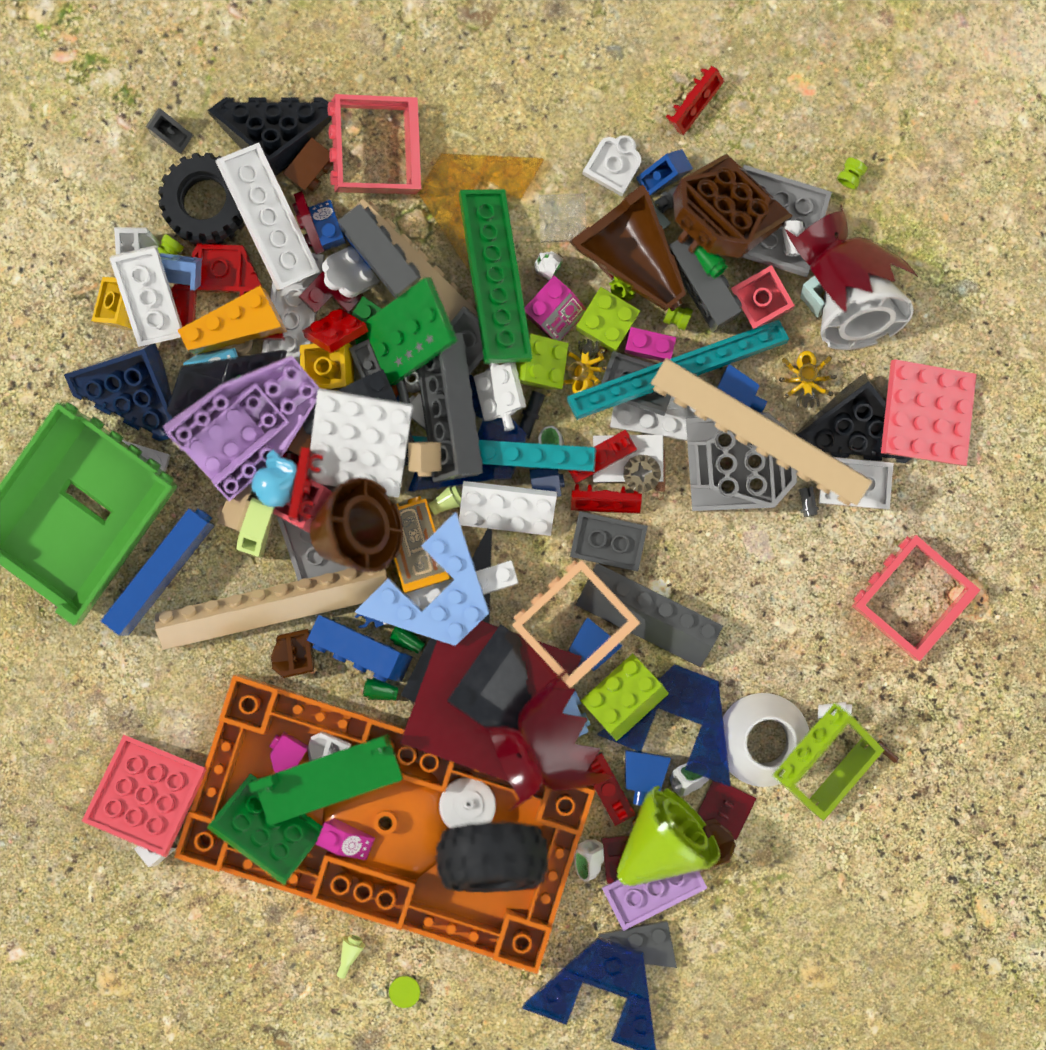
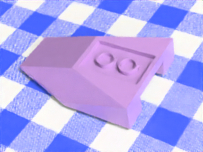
M291 355L220 385L165 424L163 428L180 449L184 450L211 479L214 486L230 501L252 482L254 475L259 469L267 467L265 462L269 452L275 450L281 457L284 455L315 405L319 387Z

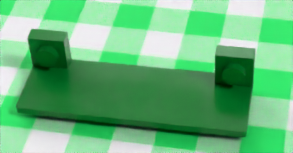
M387 734L248 783L251 793L258 792L269 825H274L399 782L403 779L389 735Z

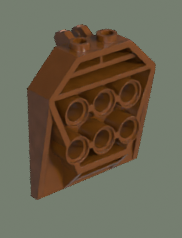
M728 154L682 178L673 193L675 221L684 229L678 237V241L684 244L691 236L695 240L688 249L691 254H694L698 246H702L708 253L741 258L782 227L785 221H790L792 215Z

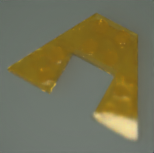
M441 153L421 186L418 195L470 274L463 220L459 216L461 213L460 190H474L482 178L499 189H505L506 193L521 201L544 162L543 158Z

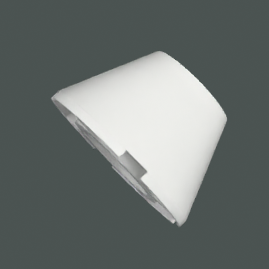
M869 274V279L874 293L846 286V312L841 310L825 291V304L820 332L823 342L825 341L828 344V347L837 350H854L877 344L876 339L887 334L891 337L907 325L913 315L911 301L892 282Z
M770 693L751 694L733 703L723 718H721L716 739L718 753L727 770L740 781L758 787L779 785L781 783L772 776L773 773L809 733V727L801 711L787 699ZM774 719L781 724L785 731V749L774 761L768 763L755 762L747 750L748 734L758 722Z

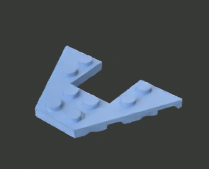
M455 512L421 546L454 580L422 610L388 578L356 609L355 612L357 614L454 646L489 614L482 587L459 523L458 514Z

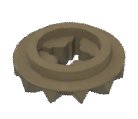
M637 455L630 458L624 466L623 477L631 489L637 492H647L658 484L661 470L657 461L652 457ZM640 463L644 470L652 471L645 475L644 483L639 476H632V474L639 471Z

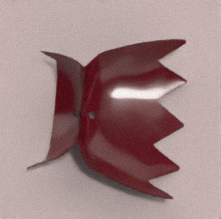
M840 205L841 211L824 216L809 226L799 236H795L787 229L785 231L798 253L809 264L810 269L827 294L841 310L846 312V286L874 293L869 274L895 282L890 266L892 264L914 274L917 278L918 276L904 259L882 245L863 237L847 239V220L842 205Z
M568 669L546 684L524 707L519 716V731L504 727L474 729L489 730L499 761L519 800L509 811L515 809L536 794L542 783L551 790L561 791L583 788L613 778V776L587 771L599 753L600 748L575 744L587 718L563 713L575 691L574 688H553L568 672Z

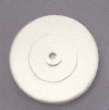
M468 777L458 778L447 785L445 793L443 792L440 797V816L450 829L465 824L491 822L496 812L494 793L486 783Z

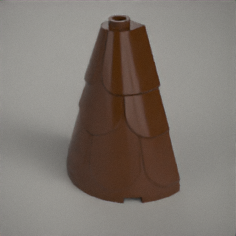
M643 184L625 197L618 206L591 227L588 226L570 240L571 245L578 252L603 267L609 274L631 286L632 291L661 309L674 311L683 303L680 299L686 295L674 255L670 253L663 227L659 223L650 194Z

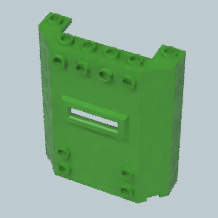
M66 402V404H55L0 483V565L56 605L58 608L55 613L73 626H76L84 621L178 486L175 484L173 477L160 469L161 465L152 458L147 460L141 455L142 451L133 444L128 446L122 441L124 438L113 430L109 432L103 428L105 424L96 417L91 419L79 412L77 407ZM73 484L111 513L106 520L102 519L66 492L68 487Z

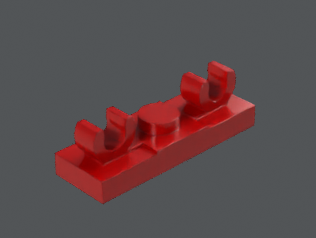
M713 66L709 70L705 68L700 70L703 75L702 79H693L696 85L687 94L681 107L674 105L673 108L676 111L674 116L666 115V118L676 131L683 136L725 82L718 69Z
M625 429L594 446L596 448L594 472L568 471L575 484H578L636 452L637 448Z
M301 447L288 518L295 522H299L300 515L306 520H311L312 515L305 514L304 509L307 506L314 507L315 505L312 501L307 500L303 502V500L305 499V494L310 493L312 479H309V469L313 473H321L320 468L313 467V462L315 460L323 461V456L320 454L312 455L309 448Z
M576 484L574 490H572L571 510L639 514L641 511L642 494L635 490L634 493H626L625 486H622L621 493L610 490L592 491L591 485H588L587 491H580L579 484Z
M598 754L587 771L613 776V778L595 784L593 787L614 825L617 826L635 816V813L603 754Z

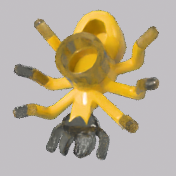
M586 339L578 341L581 359L576 354L570 351L567 352V355L576 361L571 363L570 366H565V370H568V375L571 379L564 380L563 386L572 384L574 394L593 387V381L595 386L601 384V381L593 375V371L605 372L607 367L590 366L605 358L603 355L605 350L601 349L599 351L598 341H596L595 345L590 339H587V344ZM599 351V353H598L599 357L590 360L591 358L594 357L595 353H597V352Z
M803 351L796 360L799 370L794 368L786 358H783L782 362L787 365L790 371L797 374V378L780 377L779 381L786 383L801 382L784 395L785 399L803 388L804 391L801 393V396L796 399V407H800V399H802L801 404L804 408H807L808 401L810 407L813 408L815 404L814 398L816 399L817 407L820 406L819 397L812 391V387L822 394L833 396V392L813 383V381H828L837 378V375L817 377L818 371L832 359V356H828L816 367L815 355L811 351Z

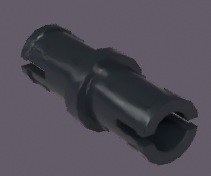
M532 390L526 409L522 410L521 414H523V417L516 432L517 435L530 439L534 424L540 418L538 414L546 395Z

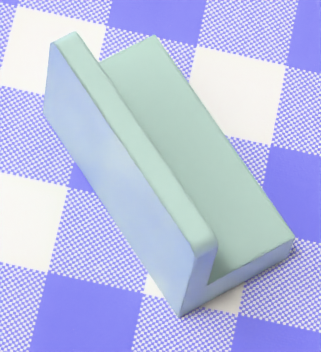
M813 276L803 284L800 298L818 318L821 316L825 304L819 297L824 288L817 278Z

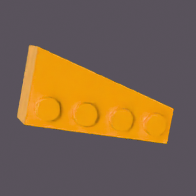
M258 286L178 329V332L187 350L194 355L222 349L225 346L245 343V341L261 339L277 333H285L287 330L268 292L261 286Z

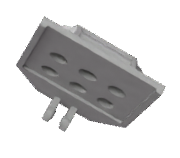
M758 412L763 416L767 417L768 419L772 420L773 422L777 423L778 425L787 429L769 412ZM699 417L686 418L692 511L774 508L797 483V470L789 467L788 470L776 463L777 458L770 454L768 457L761 455L755 451L757 446L750 442L747 445L735 439L737 434L732 431H727V434L732 438L730 444L721 445L718 442V438L725 432L714 426L716 422L710 418H707L706 421ZM752 455L760 456L762 459L760 465L756 467L751 466L748 463L749 457ZM723 457H730L733 460V465L730 468L725 469L721 467L720 460ZM754 478H759L763 481V486L758 490L750 487V482ZM726 480H731L735 484L734 489L730 492L724 491L721 487L722 483Z

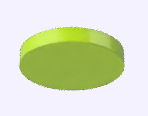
M410 976L397 977L389 988L390 1000L400 1008L412 1007L420 997L418 982Z

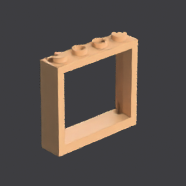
M574 560L565 569L568 573L562 579L557 576L548 585L550 590L544 595L540 592L531 601L533 606L527 611L523 608L513 617L516 622L512 624L520 635L559 675L565 670L523 626L537 611L582 571L623 614L628 622L570 676L566 673L561 678L570 688L641 623L583 560L579 563Z

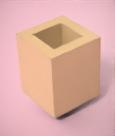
M408 443V471L418 472V476H432V472L441 471V443Z

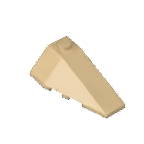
M252 482L232 500H226L224 505H220L216 518H219V524L237 531L241 530L251 499L260 500L252 489Z

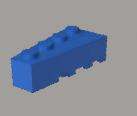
M318 615L307 641L314 644L312 648L322 653L328 650L334 653L333 658L344 663L346 660L354 663V668L362 672H366L368 669L374 672L373 677L383 682H386L387 679L402 682L413 658L411 655L395 651V648L387 644L374 641L375 639L367 635L355 632L354 629L321 615Z

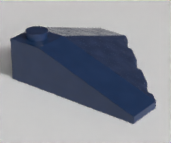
M155 343L134 348L64 374L70 391L75 398L79 400L86 398L95 403L94 408L108 415H111L113 412L123 417V423L138 431L142 427L153 433L152 438L159 442L170 439L163 426L174 419L167 412L171 391L164 363Z

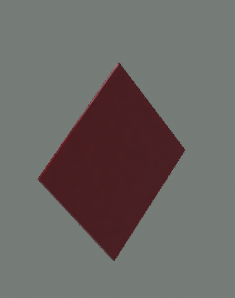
M480 621L456 646L437 640L400 743L509 782L497 756L490 732L488 730H474L484 727L447 703L455 688L498 629V626ZM515 633L521 638L522 647H520L522 661H525L528 675L526 683L528 693L533 698L558 674L520 634ZM538 641L564 670L568 669L567 673L569 676L578 668L582 656ZM560 679L553 688L564 689L570 687Z

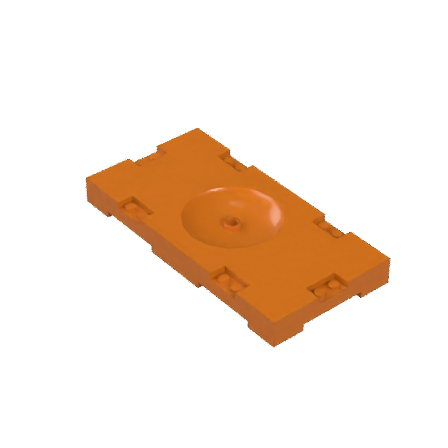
M241 674L233 675L204 767L206 772L194 798L191 810L188 812L174 858L214 871L233 874L310 899L311 902L398 930L404 929L491 957L492 960L538 974L576 848L593 800L594 787L587 786L571 790L554 791L542 783L536 794L515 809L509 811L519 800L510 782L401 744L400 742L406 728L404 726L307 697L303 694ZM283 731L306 745H309L312 736L323 731L350 743L351 747L388 734L403 776L401 781L306 813V815L321 826L335 818L375 837L366 860L337 855L315 844L286 884L283 885L207 828L250 773L258 779L274 774L270 756L272 748L269 746L275 736H281ZM308 750L298 765L309 762ZM462 777L486 783L493 791L496 799V812L491 822L526 823L528 825H535L542 831L543 838L547 841L548 872L545 873L544 881L540 885L524 890L486 893L453 891L443 886L441 877L437 873V844L440 842L442 833L450 828L446 826L440 816L439 801L442 793H445L448 784ZM388 816L392 820V826L384 828L380 824V818Z

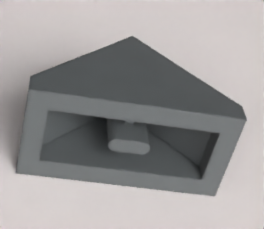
M161 108L157 109L146 125L147 130L152 136L179 154L183 152L194 136Z

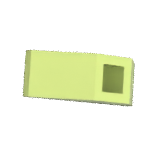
M251 499L239 533L237 550L263 559L274 507L266 506L261 500Z

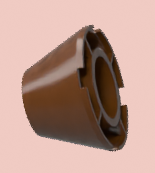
M362 477L349 479L336 487L314 516L310 525V539L315 551L328 561L361 572L372 573L387 568L393 558L398 556L403 540V525L400 512L396 503L392 504L385 494L387 490L377 482Z

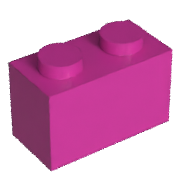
M630 327L624 354L663 362L666 358H672L676 337Z

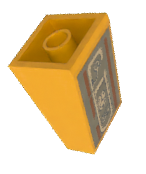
M421 496L407 500L408 504L400 507L399 503H396L402 519L403 540L400 552L394 559L404 593L451 579L450 575L421 547L436 531L427 499L422 500Z

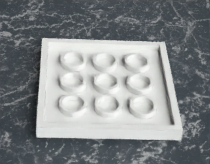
M319 388L310 450L312 455H322L323 461L315 460L313 462V467L320 468L321 473H313L309 469V479L319 484L338 487L344 481L352 478H367L385 488L387 496L399 498L413 405Z

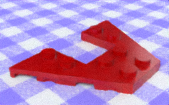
M197 244L192 257L202 258L201 285L196 290H190V285L174 284L171 292L182 327L195 321L197 292L240 293V296L258 286L262 287L243 245ZM277 333L261 338V340H285L283 333Z

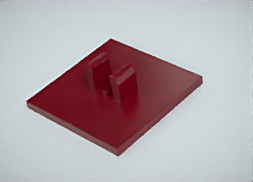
M714 778L697 813L704 822L715 818L732 833L733 839L737 841L757 798Z

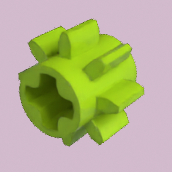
M614 277V280L609 283L612 294L622 300L625 298L627 301L634 298L636 292L632 291L631 286Z

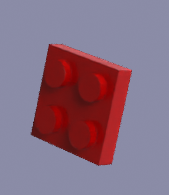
M339 308L330 312L329 315L319 321L311 323L310 326L302 331L307 340L331 354L368 332L366 323Z

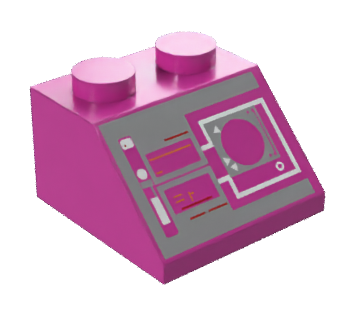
M553 276L525 307L526 318L547 337L558 341L565 337L586 311V307L575 294L556 276Z

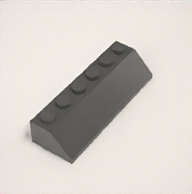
M455 333L458 340L456 343L417 369L427 442L441 443V471L432 472L433 482L471 477L483 473L478 444L479 437L475 424L476 416L472 403V389L470 388L468 375L469 367L466 361L465 342L463 341L462 333Z
M598 563L595 564L592 571L641 622L630 633L698 667L702 666L712 650L723 625ZM588 578L575 605L620 628L624 626L628 620Z

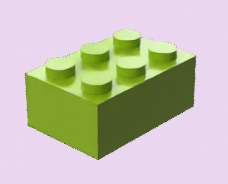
M632 653L580 701L611 736L618 741L669 693Z

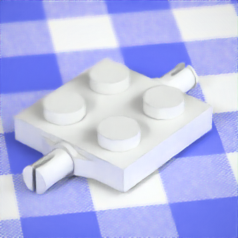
M490 363V367L485 372L474 376L484 421L502 418L504 430L510 431L514 429L511 415L517 410L526 407L516 363H504L502 365Z

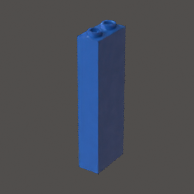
M198 508L196 511L188 509L105 614L101 622L118 636L130 635L215 525L210 522L212 517Z

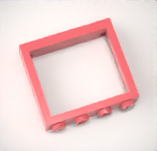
M335 94L331 102H328V115L332 116V125H329V139L333 141V148H330L329 158L330 162H333L334 171H331L330 182L331 185H334V192L417 194L421 190L418 97ZM340 108L404 110L407 184L343 182Z
M913 535L910 538L907 536L899 543L898 547H900V550L895 555L890 554L883 562L885 567L880 573L876 571L868 580L870 585L865 591L863 589L858 591L853 599L855 602L852 607L912 659L921 661L980 592V589L921 538ZM917 547L961 584L964 590L914 647L869 609L866 604L910 552Z

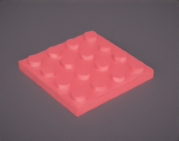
M897 359L891 360L881 453L967 466L976 374Z
M123 735L82 822L167 858L200 788L206 768Z

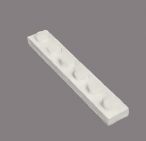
M513 561L476 571L483 595L519 584ZM454 579L405 594L424 610Z

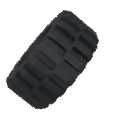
M193 153L191 159H187L185 156L180 158L181 163L178 166L172 164L169 167L171 173L169 175L164 174L161 180L164 185L163 187L160 186L158 194L161 196V199L158 200L159 208L163 212L164 220L179 237L195 245L199 243L212 244L215 242L218 245L225 243L224 239L227 237L230 239L236 236L234 232L237 229L242 230L245 226L240 211L216 163V160L221 158V156L214 157L213 153H205L204 156H201L199 153ZM206 180L216 181L221 184L226 192V201L217 215L209 219L199 220L194 219L187 213L184 202L186 194L192 186Z

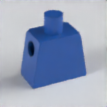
M729 364L726 367L717 386L718 389L757 412H763L767 404L766 400L756 396L760 387L759 384Z
M587 617L568 649L571 653L582 656L578 667L609 640L611 636ZM618 643L607 655H605L592 668V670L595 671L598 667H600L613 654H615L622 647V645Z
M625 749V788L635 791L633 804L642 806L646 794L655 786L662 787L671 758L664 755Z

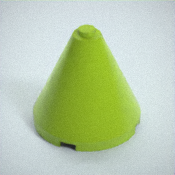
M655 786L645 796L617 867V877L623 885L636 886L708 869L720 858L719 847L714 836L708 839L702 829L706 826V823L683 798L668 788L661 792L658 791L661 787Z

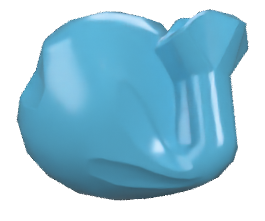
M272 450L267 454L265 462L267 467L257 471L251 486L263 504L268 507H282L292 498L297 466L294 462L282 458L275 450Z

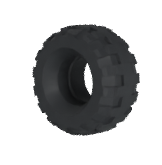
M511 822L465 824L446 829L441 835L440 842L437 844V873L441 877L443 886L453 891L486 893L524 890L540 885L544 881L545 873L548 872L547 841L543 838L542 831L535 825Z

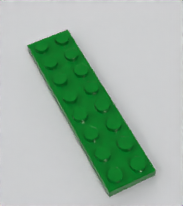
M505 189L460 190L459 201L484 363L531 362L533 357Z

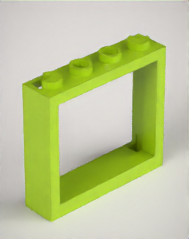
M834 702L772 776L811 812L824 821L883 753L884 749L851 714ZM849 725L861 739L809 799L795 785L843 729Z

